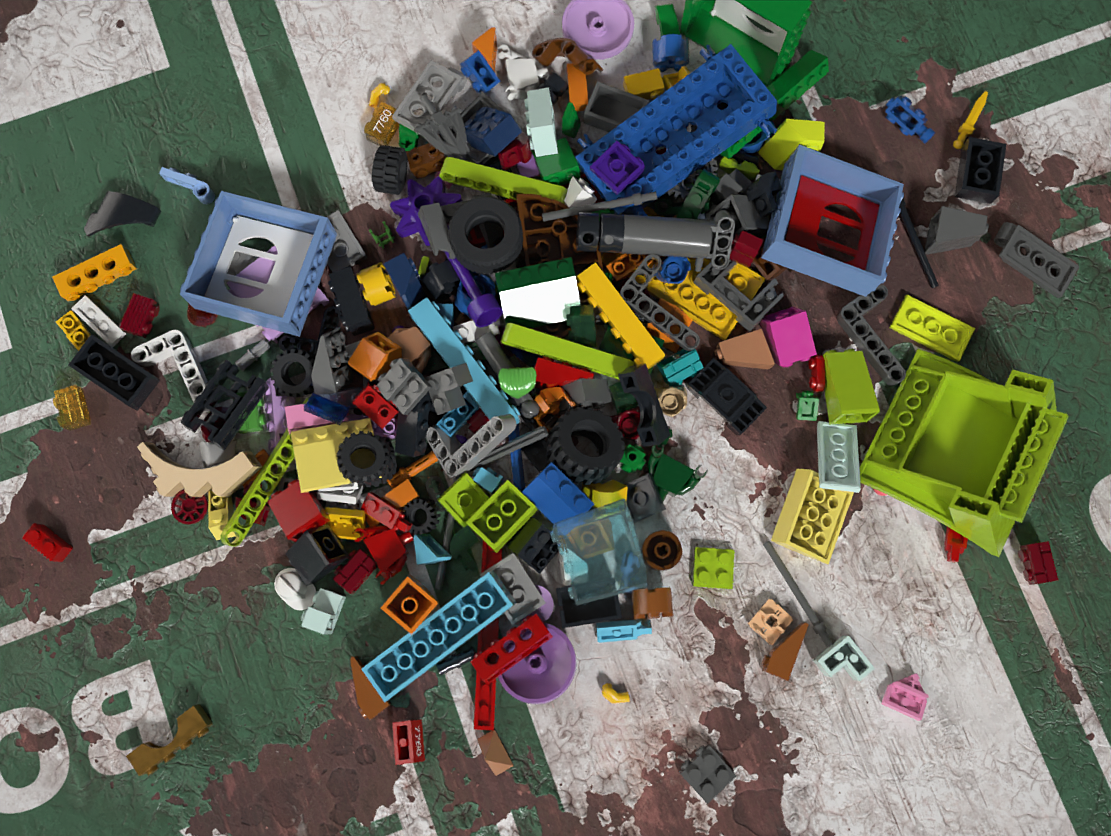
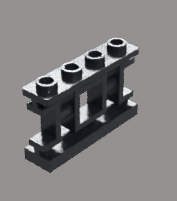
M228 360L219 365L214 377L206 383L205 389L201 395L195 398L193 406L184 413L181 424L186 429L194 433L200 425L212 431L207 439L224 451L269 389L265 380L252 375L248 382L238 378L236 375L240 371L239 368ZM227 378L234 382L229 390L222 386ZM241 386L248 390L243 398L236 394ZM223 394L234 399L225 414L213 408ZM205 409L212 413L207 421L199 418ZM218 418L226 421L220 430L213 426Z

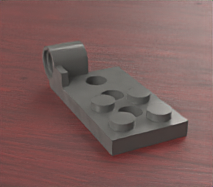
M1005 222L994 238V242L1003 248L999 257L1006 264L1056 298L1063 296L1079 268L1077 264L1020 225ZM1020 247L1025 248V256L1020 253ZM1036 257L1041 260V266L1035 263ZM1051 267L1056 270V276L1050 273Z

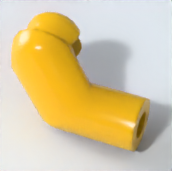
M380 83L371 91L369 106L377 108L379 97L381 94H389L390 87L385 85V83Z
M605 683L602 686V695L609 702L614 704L629 702L628 692L617 693L610 683Z

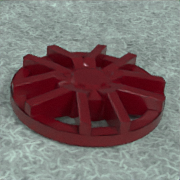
M183 489L172 500V515L180 523L187 525L196 524L203 520L207 513V497L203 495L199 499H196L197 497L190 499L186 493L185 499L180 498L182 494L186 493ZM177 499L183 501L181 506L175 504ZM204 501V505L198 506V502ZM175 507L181 508V510L177 514L175 511ZM204 508L203 513L201 514L198 509ZM183 512L186 513L183 519L179 518ZM195 512L199 516V518L195 519L193 515ZM189 516H190V518L192 519V521H186V520H187V518H188Z

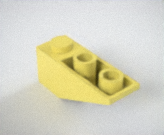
M211 488L208 491V528L215 539L220 540L223 529L234 513L231 496L219 497L213 493ZM234 532L228 534V538L236 536Z

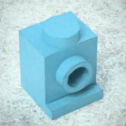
M479 466L472 475L474 476V482L492 495L504 480L501 475L497 478V473L489 467L485 470Z

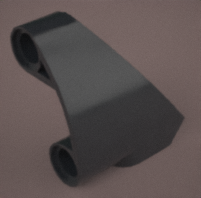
M107 191L98 211H94L90 215L84 231L90 237L104 229L125 224L143 223L154 227L161 210L138 198Z

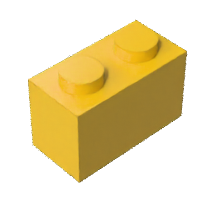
M659 68L627 75L623 79L625 92L644 99L654 100L664 93L665 87Z

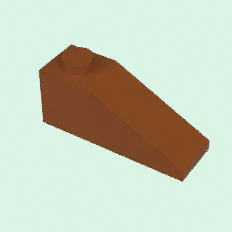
M800 623L768 655L764 656L761 664L763 672L789 681L809 625L808 623Z
M353 656L350 658L357 703L360 707L358 710L365 719L372 720L392 703L390 700L383 701L362 671L363 663L357 656Z

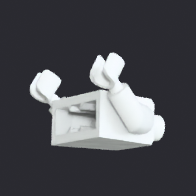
M502 44L498 48V50L502 51L498 54V57L500 59L506 57L505 65L509 87L505 92L510 93L507 98L510 101L513 99H528L527 91L536 90L539 86V80L545 79L548 76L547 67L536 69L534 59L510 51L507 45Z

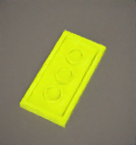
M908 294L905 295L889 327L956 362L960 361L975 331L974 327Z

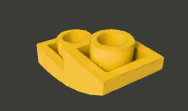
M72 310L56 321L66 334V337L79 351L91 335L85 325Z

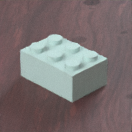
M549 88L527 91L528 99H524L526 121L529 123L526 124L527 133L532 137L529 138L530 148L535 150L536 157L558 154Z

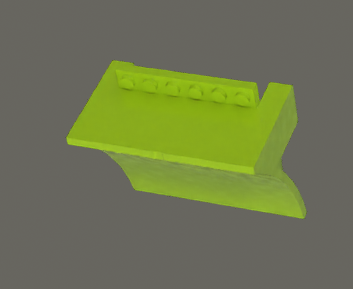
M917 349L906 372L905 379L901 382L859 468L860 483L919 510L958 532L991 555L999 557L1015 521L1022 523L1068 420V414L1057 411L1054 381L1012 369L1005 386L952 361Z

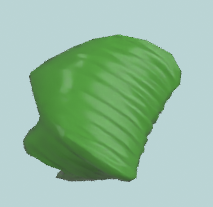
M533 367L502 368L498 375L499 384L505 393L519 399L534 388L537 373Z

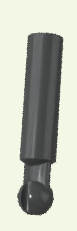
M488 332L476 340V344L498 378L500 369L515 368L492 332ZM529 393L519 399L514 398L524 417L534 418L538 415L539 405Z

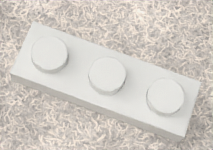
M84 296L71 308L111 347H114L126 335L87 296Z

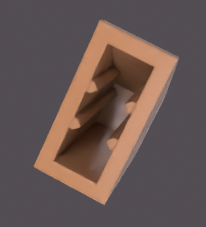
M762 329L719 342L715 349V355L718 360H721L722 365L771 369L775 364Z

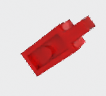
M373 492L368 493L360 510L395 531L400 529L406 532L413 525L404 519L405 515L402 510Z
M949 527L946 530L944 543L945 550L948 551L947 561L956 563L959 561V554H963L964 549L967 548L968 539Z

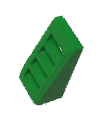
M569 102L562 116V134L576 138L581 121L573 103Z

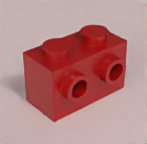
M368 384L353 400V403L381 429L398 413L396 405L392 401L386 400L376 384L373 386Z

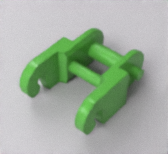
M385 221L382 223L386 228V232L382 235H374L372 230H369L375 242L380 243L378 246H382L383 249L384 245L390 241L394 243V236H390L392 233ZM388 235V239L383 242L380 241V238Z

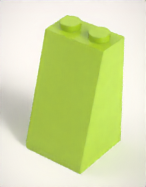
M848 349L844 352H837L836 350L826 351L823 355L825 362L824 392L829 425L869 421L880 412V408L863 351H855V349Z

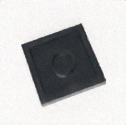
M652 473L624 484L628 486L627 500L623 506L630 524L666 510Z

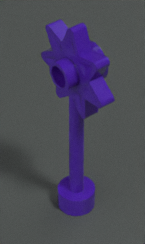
M437 176L426 187L412 179L408 180V197L390 203L392 211L402 217L396 228L397 233L401 238L419 232L425 245L430 246L418 215L421 206L439 203L440 206L463 202L461 195L445 193L446 184L440 176ZM444 251L472 299L467 311L477 327H485L497 321L501 317L503 310L493 294L483 295L469 270L461 265L456 257L455 259H449V252Z

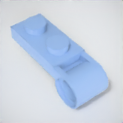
M171 167L169 169L161 168L159 174L165 181L193 190L194 195L203 204H210L214 201L215 194L207 183L197 180L196 176L190 173L182 174L177 169Z

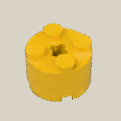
M382 262L356 273L359 283L363 284L365 289L362 290L364 298L372 306L396 298L394 285L389 274L387 275L383 272L386 268Z

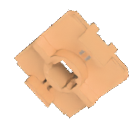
M768 599L748 625L765 641L773 645L791 624L793 617L772 599ZM770 616L775 620L771 627L766 623Z

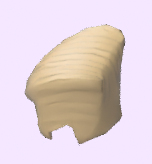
M684 386L655 388L664 415L674 417L686 408L687 390Z

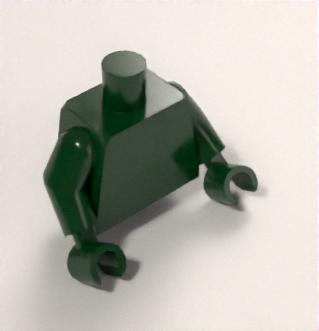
M653 445L647 470L648 474L652 473L663 502L667 494L672 497L676 495L682 496L693 490L701 478L706 476L708 469L705 473H700L699 468L701 465H698L693 470L663 454L664 445L661 450H657L655 448L656 445Z

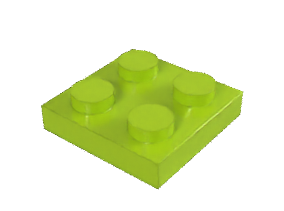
M464 472L437 500L459 525L465 528L467 526L466 522L483 506L489 497Z
M694 547L693 587L733 589L734 550Z

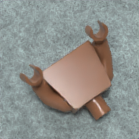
M417 327L396 329L388 339L402 347V358L409 359L422 374L431 358L430 341Z

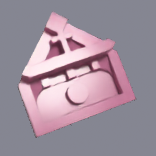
M915 673L889 684L881 704L920 721L926 707V698L929 696L924 692L919 682L920 678Z

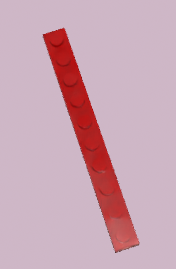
M483 540L481 573L502 560L503 547L496 553ZM499 617L478 632L477 653L487 650L491 647L490 644L498 639ZM497 655L491 657V664L496 663ZM477 671L474 730H494L497 678L487 685L483 682Z

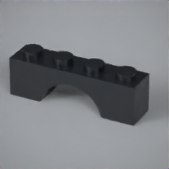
M645 363L630 366L619 373L618 377L624 393L633 395L638 402L640 408V422L637 427L643 447L659 445L670 436V432L647 365Z

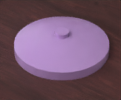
M572 0L564 11L562 18L564 38L575 41L592 59L602 60L618 55L628 46L633 36L634 17L630 7L624 0Z

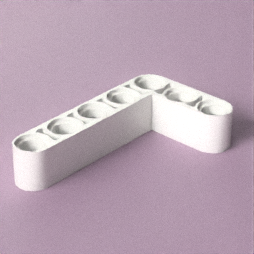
M179 330L169 331L132 350L131 358L143 367H149L173 356L193 402L198 395H201V393L197 394V389L203 386V390L205 389L208 382L188 337ZM181 337L180 342L175 344V340ZM163 345L162 351L158 352L159 346ZM146 353V357L140 360L141 355ZM188 353V358L182 361L183 355ZM196 370L195 375L190 377V372ZM204 411L202 414L207 416L209 412Z

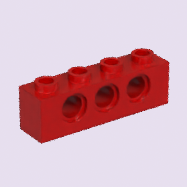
M537 614L527 616L520 626L509 629L506 633L507 635L502 639L494 640L490 644L491 647L474 655V659L470 662L487 685L553 637ZM531 631V637L528 640H523L524 633ZM515 643V649L507 652V646ZM498 655V661L495 664H491V657Z

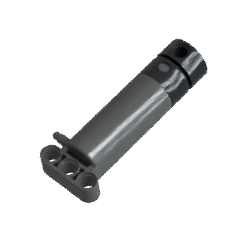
M726 210L717 212L714 220L601 213L599 217V213L579 212L576 250L596 252L598 249L599 252L656 254L658 256L696 258V272L701 271L703 259L705 258L710 259L713 267L720 270L726 268L729 263L735 222L730 212ZM729 219L726 224H720L722 220ZM720 238H726L723 242H717ZM717 256H723L722 259L715 260Z

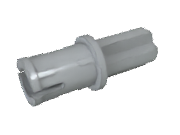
M261 340L251 350L248 349V352L238 359L235 364L244 371L255 360L258 361L257 358L266 352L270 345L266 340Z

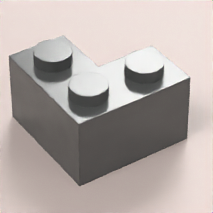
M737 168L730 175L726 173L710 196L712 203L718 206L730 195H747L748 187L752 182Z
M467 363L425 377L432 386L429 394L437 415L466 405L459 386L473 382Z
M581 378L561 386L571 400L576 403L575 408L583 407L585 409L586 407L590 408L593 406L594 409H600L605 407L604 404L612 401L607 379ZM565 398L560 402V411L575 410Z

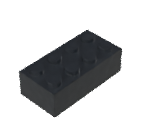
M92 334L68 364V366L136 411L140 409L160 382V379Z

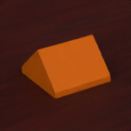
M491 27L472 42L473 53L478 50L481 52L495 73L498 46L496 27Z

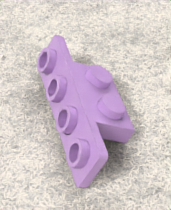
M269 378L266 381L269 389L264 395H266L267 399L265 412L268 413L266 428L267 432H270L268 449L272 453L280 440L279 435H283L288 427L285 406L295 405V397L276 396L273 385L275 380Z

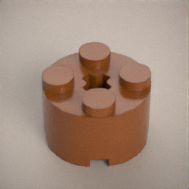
M671 588L638 589L632 591L634 619H645V615H647L648 619L660 618V614H662V617L674 616Z

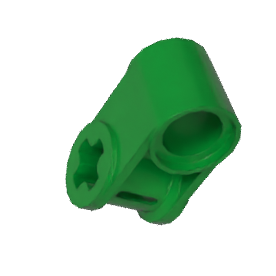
M399 124V147L404 148L405 151L417 148L420 134Z

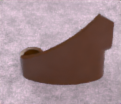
M550 39L536 45L532 51V56L543 67L549 66L556 57H567L575 68L586 75L592 74L596 69L600 72L604 70L571 39Z

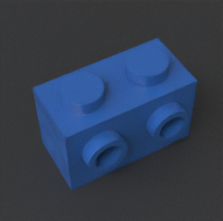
M479 50L460 63L462 73L465 77H469L472 81V87L477 93L482 91L487 93L501 82Z

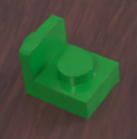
M812 391L796 393L798 399L796 419L817 421L819 404L817 395Z

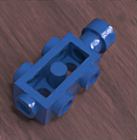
M906 96L891 98L886 104L888 107L885 110L888 114L886 118L892 123L897 122L901 126L899 129L904 135L908 136L910 134L912 136L917 134L924 144L928 142L936 132L924 125L928 121L925 117L926 114L921 109H916L912 106V101ZM900 105L904 108L903 112L899 110ZM913 118H915L918 121L917 124H914L912 122Z

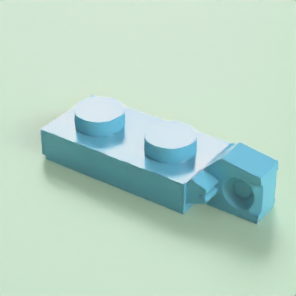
M634 619L596 623L597 640L599 643L635 640L643 634H652L651 620Z

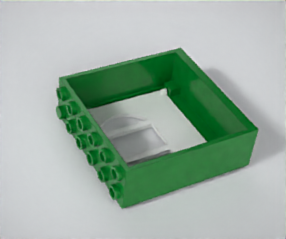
M686 0L680 34L706 50V45H710L716 54L732 44L762 83L768 87L782 75L783 70L787 69L792 62L791 59L796 52L795 49L800 42L799 39L812 12L809 10L812 1ZM746 16H748L749 18L753 19L754 21L758 22L759 24L763 25L764 27L768 28L776 34L768 33L759 29L754 24H752Z

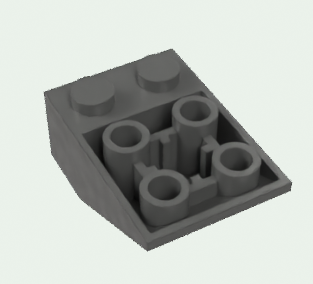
M341 327L331 330L320 338L311 374L315 395L337 393L353 382V372L348 365L349 354L345 348V336Z

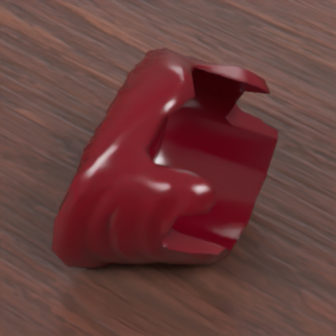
M638 406L610 416L612 418L611 421L613 423L616 422L619 426L618 431L622 432L625 439L636 440L639 437L637 427L640 422V408Z

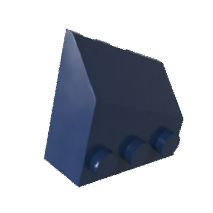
M403 253L384 263L395 288L408 310L426 298L419 282L421 278L411 257L407 259Z

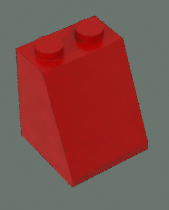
M298 479L290 482L288 488L284 491L279 490L271 496L272 499L267 501L287 539L294 542L305 531L323 526L331 520L312 491L301 493Z

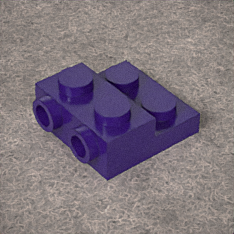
M618 141L590 166V170L616 195L628 184L631 185L644 172L645 168L643 161L637 156L634 157L630 153L629 148Z

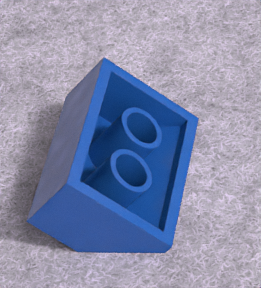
M552 462L521 492L563 534L576 524L594 505Z

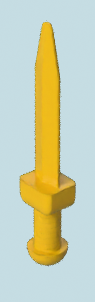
M985 91L978 98L966 122L960 126L958 130L960 135L953 142L954 148L962 149L965 139L973 133L975 129L973 126L985 106L988 91Z

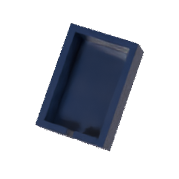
M489 107L479 109L474 120L469 119L464 123L469 145L474 149L496 156L522 133L511 114Z

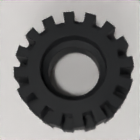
M425 498L408 502V505L404 507L406 511L403 514L405 515L404 519L413 524L409 532L425 534L437 527L436 524L440 522L437 518L440 517V514H437L439 508L434 507L436 505L435 502L431 503L430 499ZM418 509L425 510L427 514V520L423 524L417 522L415 518V513Z

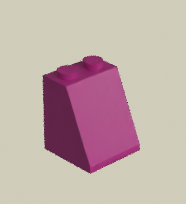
M790 307L766 315L759 322L775 364L789 367L793 365V362L799 360L801 362L808 361L811 356L817 355L806 311Z

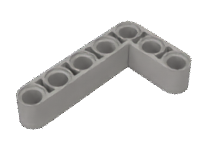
M511 414L495 416L462 447H460L454 435L450 438L438 426L428 428L426 439L445 473L450 477L462 475L464 472L468 473L516 428V420Z

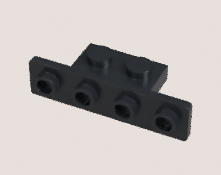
M520 412L519 418L530 431L534 430L532 418H526ZM544 438L521 448L522 452L539 473L550 464V455H547L546 451L548 446Z

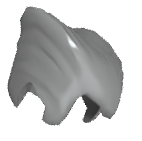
M237 439L231 441L225 451L216 444L201 441L199 449L204 468H210L213 465L222 464L236 456Z

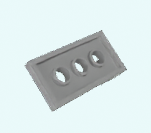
M431 60L392 115L393 120L414 131L415 124H424L426 119L430 120L431 118L430 113L420 98L423 95L432 96L431 103L437 112H442L450 98H454L458 92L463 90L467 77L452 67L447 69ZM436 81L442 83L440 87H434L432 84ZM417 109L423 111L421 115L413 114V112Z

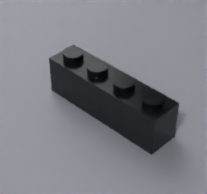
M429 391L408 415H403L398 409L395 453L412 457L425 454L427 448L426 436L429 428Z

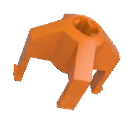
M562 387L546 388L536 394L534 400L540 409L538 415L534 418L540 427L545 426L542 419L547 414L555 415L560 411L559 405L564 398L571 407H576V403L571 400Z

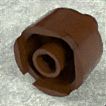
M666 530L656 531L644 540L641 547V556L649 568L655 571H667L680 561L682 546L678 537L672 532ZM663 546L666 554L660 556L657 548Z

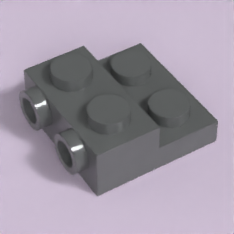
M399 358L391 362V369L388 373H383L378 378L379 383L377 387L386 400L392 401L403 415H408L432 386L409 359Z
M709 744L700 746L695 751L696 756L691 761L687 759L683 762L679 771L707 804L736 777L735 773Z

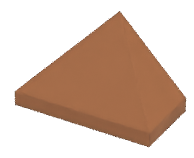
M495 729L477 739L485 761L496 776L514 766Z

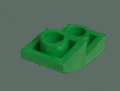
M673 4L655 6L656 21L660 27V35H680Z

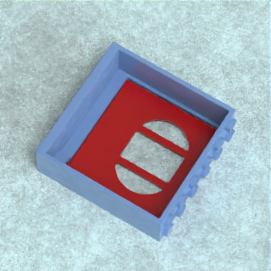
M799 144L784 164L780 180L782 190L777 193L775 199L778 209L772 212L761 258L866 297L886 280V267L891 259L889 252L894 244L892 238L897 229L896 219L901 211L899 205L904 196V192H902L904 184ZM833 204L849 207L859 216L862 223L825 210V207ZM821 216L861 230L858 249L855 250L818 236ZM817 243L851 255L854 259L849 262H841L827 257L820 251Z

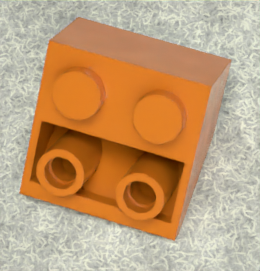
M377 332L362 338L348 360V365L372 381L379 378L383 373H388L391 369L390 364L392 361L402 358V347Z

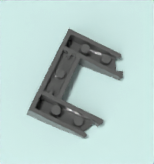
M486 193L473 196L472 199H475L476 197L480 198L482 196L492 197L491 193ZM466 201L440 206L439 203L421 206L418 215L435 256L441 250L449 252V259H455L447 226L450 225L451 218L456 210ZM489 222L479 224L488 249L495 247L493 243L498 238L500 241L503 240V230L499 225Z
M717 256L715 260H720L723 256ZM729 259L726 268L718 270L710 262L696 276L693 283L707 295L711 293L737 316L736 321L749 332L784 296L783 294L777 296L773 286L777 285L778 282L774 278L751 301L725 279L727 274L738 263Z

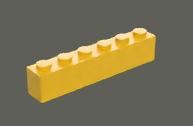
M596 262L577 275L578 289L582 293L585 291L589 297L587 300L593 308L597 307L602 321L609 323L612 327L610 329L615 338L622 340L624 343L622 347L628 354L631 353L634 356L636 365L646 363L649 370L664 359V352Z

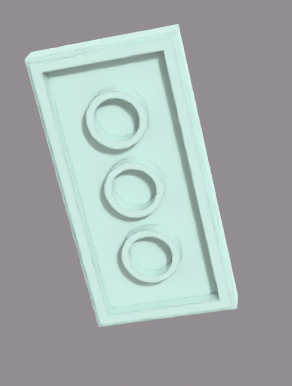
M818 421L819 488L859 493L861 484L857 425H829V422Z

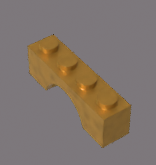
M200 704L192 706L177 718V734L167 746H158L149 741L141 744L126 755L139 776L153 774L159 769L158 765L163 761L165 763L169 762L176 756L174 754L179 749L183 751L192 744L191 740L196 736L200 738L209 732L208 727L213 725Z

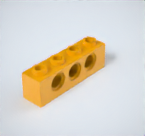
M120 244L52 278L60 296L67 301H75L81 295L94 292L104 284H111L115 279L127 276L137 268L129 250ZM115 263L114 268L110 269L111 265Z

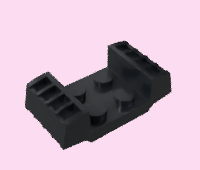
M715 358L687 384L688 390L697 399L701 397L728 423L726 427L735 435H741L767 409L742 381Z

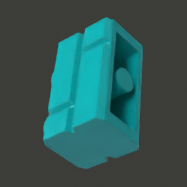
M682 349L657 363L663 380L670 387L682 384L684 379L696 376L704 368L695 349L691 351Z

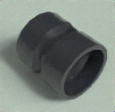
M551 72L544 79V84H540L537 89L549 88L553 107L558 101V97H562L568 90V85L558 74Z

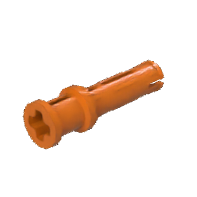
M431 451L406 468H399V471L392 475L393 478L391 480L387 479L390 487L394 489L407 479L411 482L413 476L438 461L435 453Z

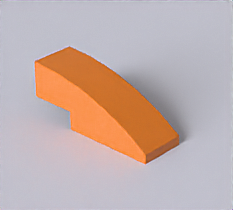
M567 63L569 102L573 103L576 112L585 111L588 105L586 74L575 68L573 63Z
M407 479L381 498L403 510L408 505V502L418 499L420 496L410 480ZM365 513V520L370 527L382 524Z

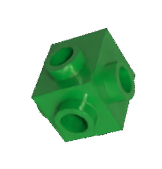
M629 444L623 450L624 455L619 465L627 473H635L637 469L641 471L646 463V460H644L646 454L643 453L644 450L638 445L634 444L632 446ZM632 454L636 459L630 460L629 455Z

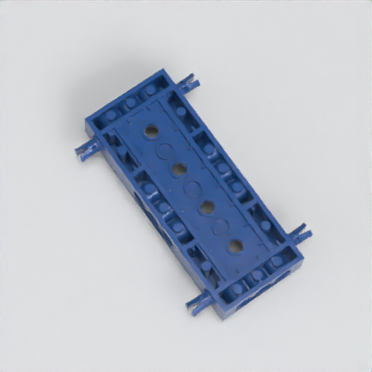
M732 44L718 54L712 50L710 45H706L707 52L702 48L700 54L707 62L594 144L587 134H584L587 143L581 138L577 140L584 149L583 152L575 157L579 168L604 201L630 197L635 193L646 194L656 192L658 199L759 126L767 138L770 137V131L773 134L777 132V128L769 121V118L776 114L777 100ZM724 102L728 107L725 110H720L717 107L718 104ZM689 125H695L697 126V130L694 132H688L687 127ZM616 141L620 144H625L629 148L630 153L634 157H639L645 166L644 172L631 185L628 184L618 195L590 170V166ZM659 147L666 148V152L662 155L657 154L656 150ZM655 200L642 202L641 205L636 206L631 204L610 208V210L613 209L615 214L648 216L643 209Z

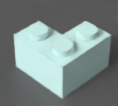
M320 588L313 597L314 606L304 610L301 616V621H303L301 626L321 634H332L346 596Z
M850 636L840 637L834 644L813 659L814 663L827 677H832L841 668H844L853 680L860 681L875 669Z

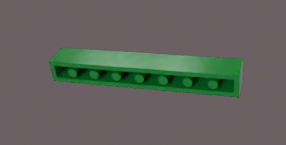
M810 50L767 87L777 100L776 114L769 118L770 122L775 120L829 72L827 56ZM759 126L720 153V155L730 159L761 132V128Z

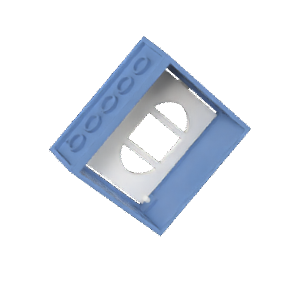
M221 191L219 197L215 200L214 210L208 218L206 230L202 233L200 245L195 250L194 260L188 268L186 280L181 285L180 295L194 309L300 337L337 233L327 217ZM250 238H265L276 246L278 254L240 246L239 244ZM235 252L276 261L268 283L265 284L227 274ZM225 281L243 284L264 291L255 297L239 298L227 290Z

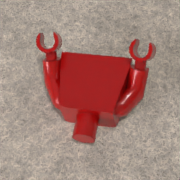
M372 526L365 529L357 528L352 532V534H360V537L355 539L356 542L361 541L364 537L366 538L364 542L380 569L376 578L378 576L384 577V580L380 583L381 585H384L389 578L401 572L409 554L405 545L414 540L411 532L406 531L399 535L397 531L387 526Z

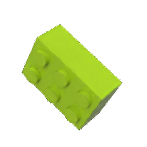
M507 480L466 523L497 553L538 510L525 495Z

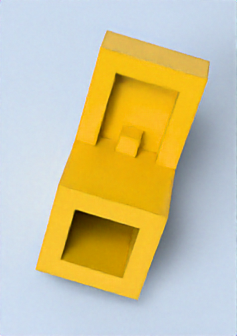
M612 479L604 484H582V492L594 503L593 508L611 510L626 503L628 486Z

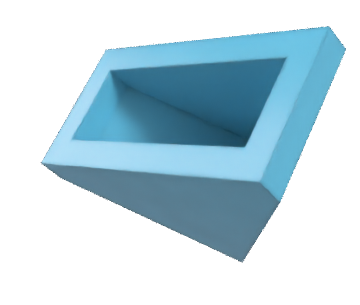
M430 534L414 535L417 565L434 564L451 559L452 556Z

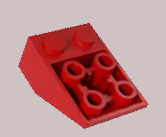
M538 357L535 366L537 375L534 388L543 390L561 387L581 378L594 379V374L587 368L581 367L576 369L572 367L573 365L566 362L559 364L554 362L552 358L543 357L542 359Z

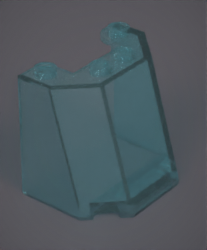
M625 499L554 523L553 530L550 531L553 543L557 542L560 555L565 557L564 569L566 574L570 573L571 587L568 588L571 600L574 599L576 605L648 586L642 549Z

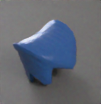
M667 256L661 260L660 270L655 276L664 283H682L688 271L691 270L690 262L687 257ZM657 263L653 264L652 269L658 266Z

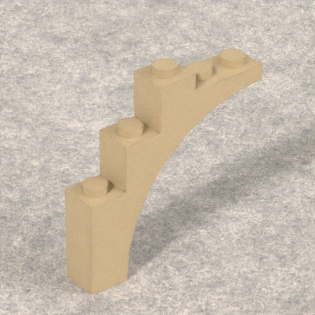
M142 442L137 446L142 458L148 461L152 467V472L158 476L153 483L156 485L158 493L163 497H174L183 489L191 497H202L211 488L213 493L219 497H230L263 467L252 452L242 451L231 460L218 466L206 469H193L172 461L154 443Z

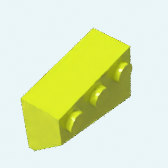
M786 119L777 128V132L765 141V145L757 153L775 170H783L784 164L799 144L818 152L821 151L824 143L825 122Z

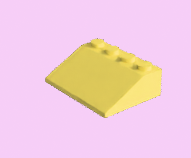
M370 418L290 432L301 493L350 484V480L345 479L338 469L337 451L339 450L340 443H343V439L349 438L354 432L359 434V431H364L365 434H368L369 431L374 436ZM358 449L352 453L351 462L354 466L365 469L374 464L375 455L368 449Z
M796 469L771 541L794 552L829 564L854 492L819 488V473L809 469Z

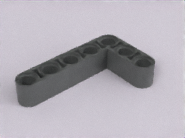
M650 254L642 261L622 287L620 295L633 311L687 351L694 350L700 343L698 334L643 293L661 267L660 257L656 254ZM654 260L658 266L654 269L649 268L647 262ZM638 275H642L645 277L646 282L639 284L635 278ZM630 290L634 293V297L626 299L623 295L624 292ZM647 302L649 309L642 311L639 308V304ZM658 313L663 314L665 320L661 323L656 322L654 316ZM677 325L680 328V333L672 334L670 326ZM693 337L695 339V345L688 346L685 342V338Z
M880 284L875 291H872L866 297L860 295L844 306L837 314V322L857 348L863 351L864 357L882 380L889 386H895L905 379L906 372L863 318L866 313L878 306L887 297V288ZM873 292H878L880 298L875 297ZM858 302L864 303L866 309L861 308ZM844 313H848L851 319H846ZM855 327L860 328L863 334H858ZM867 342L872 343L874 345V349H870L867 346ZM879 357L884 358L886 360V364H882L879 361ZM891 372L897 374L898 380L892 378Z

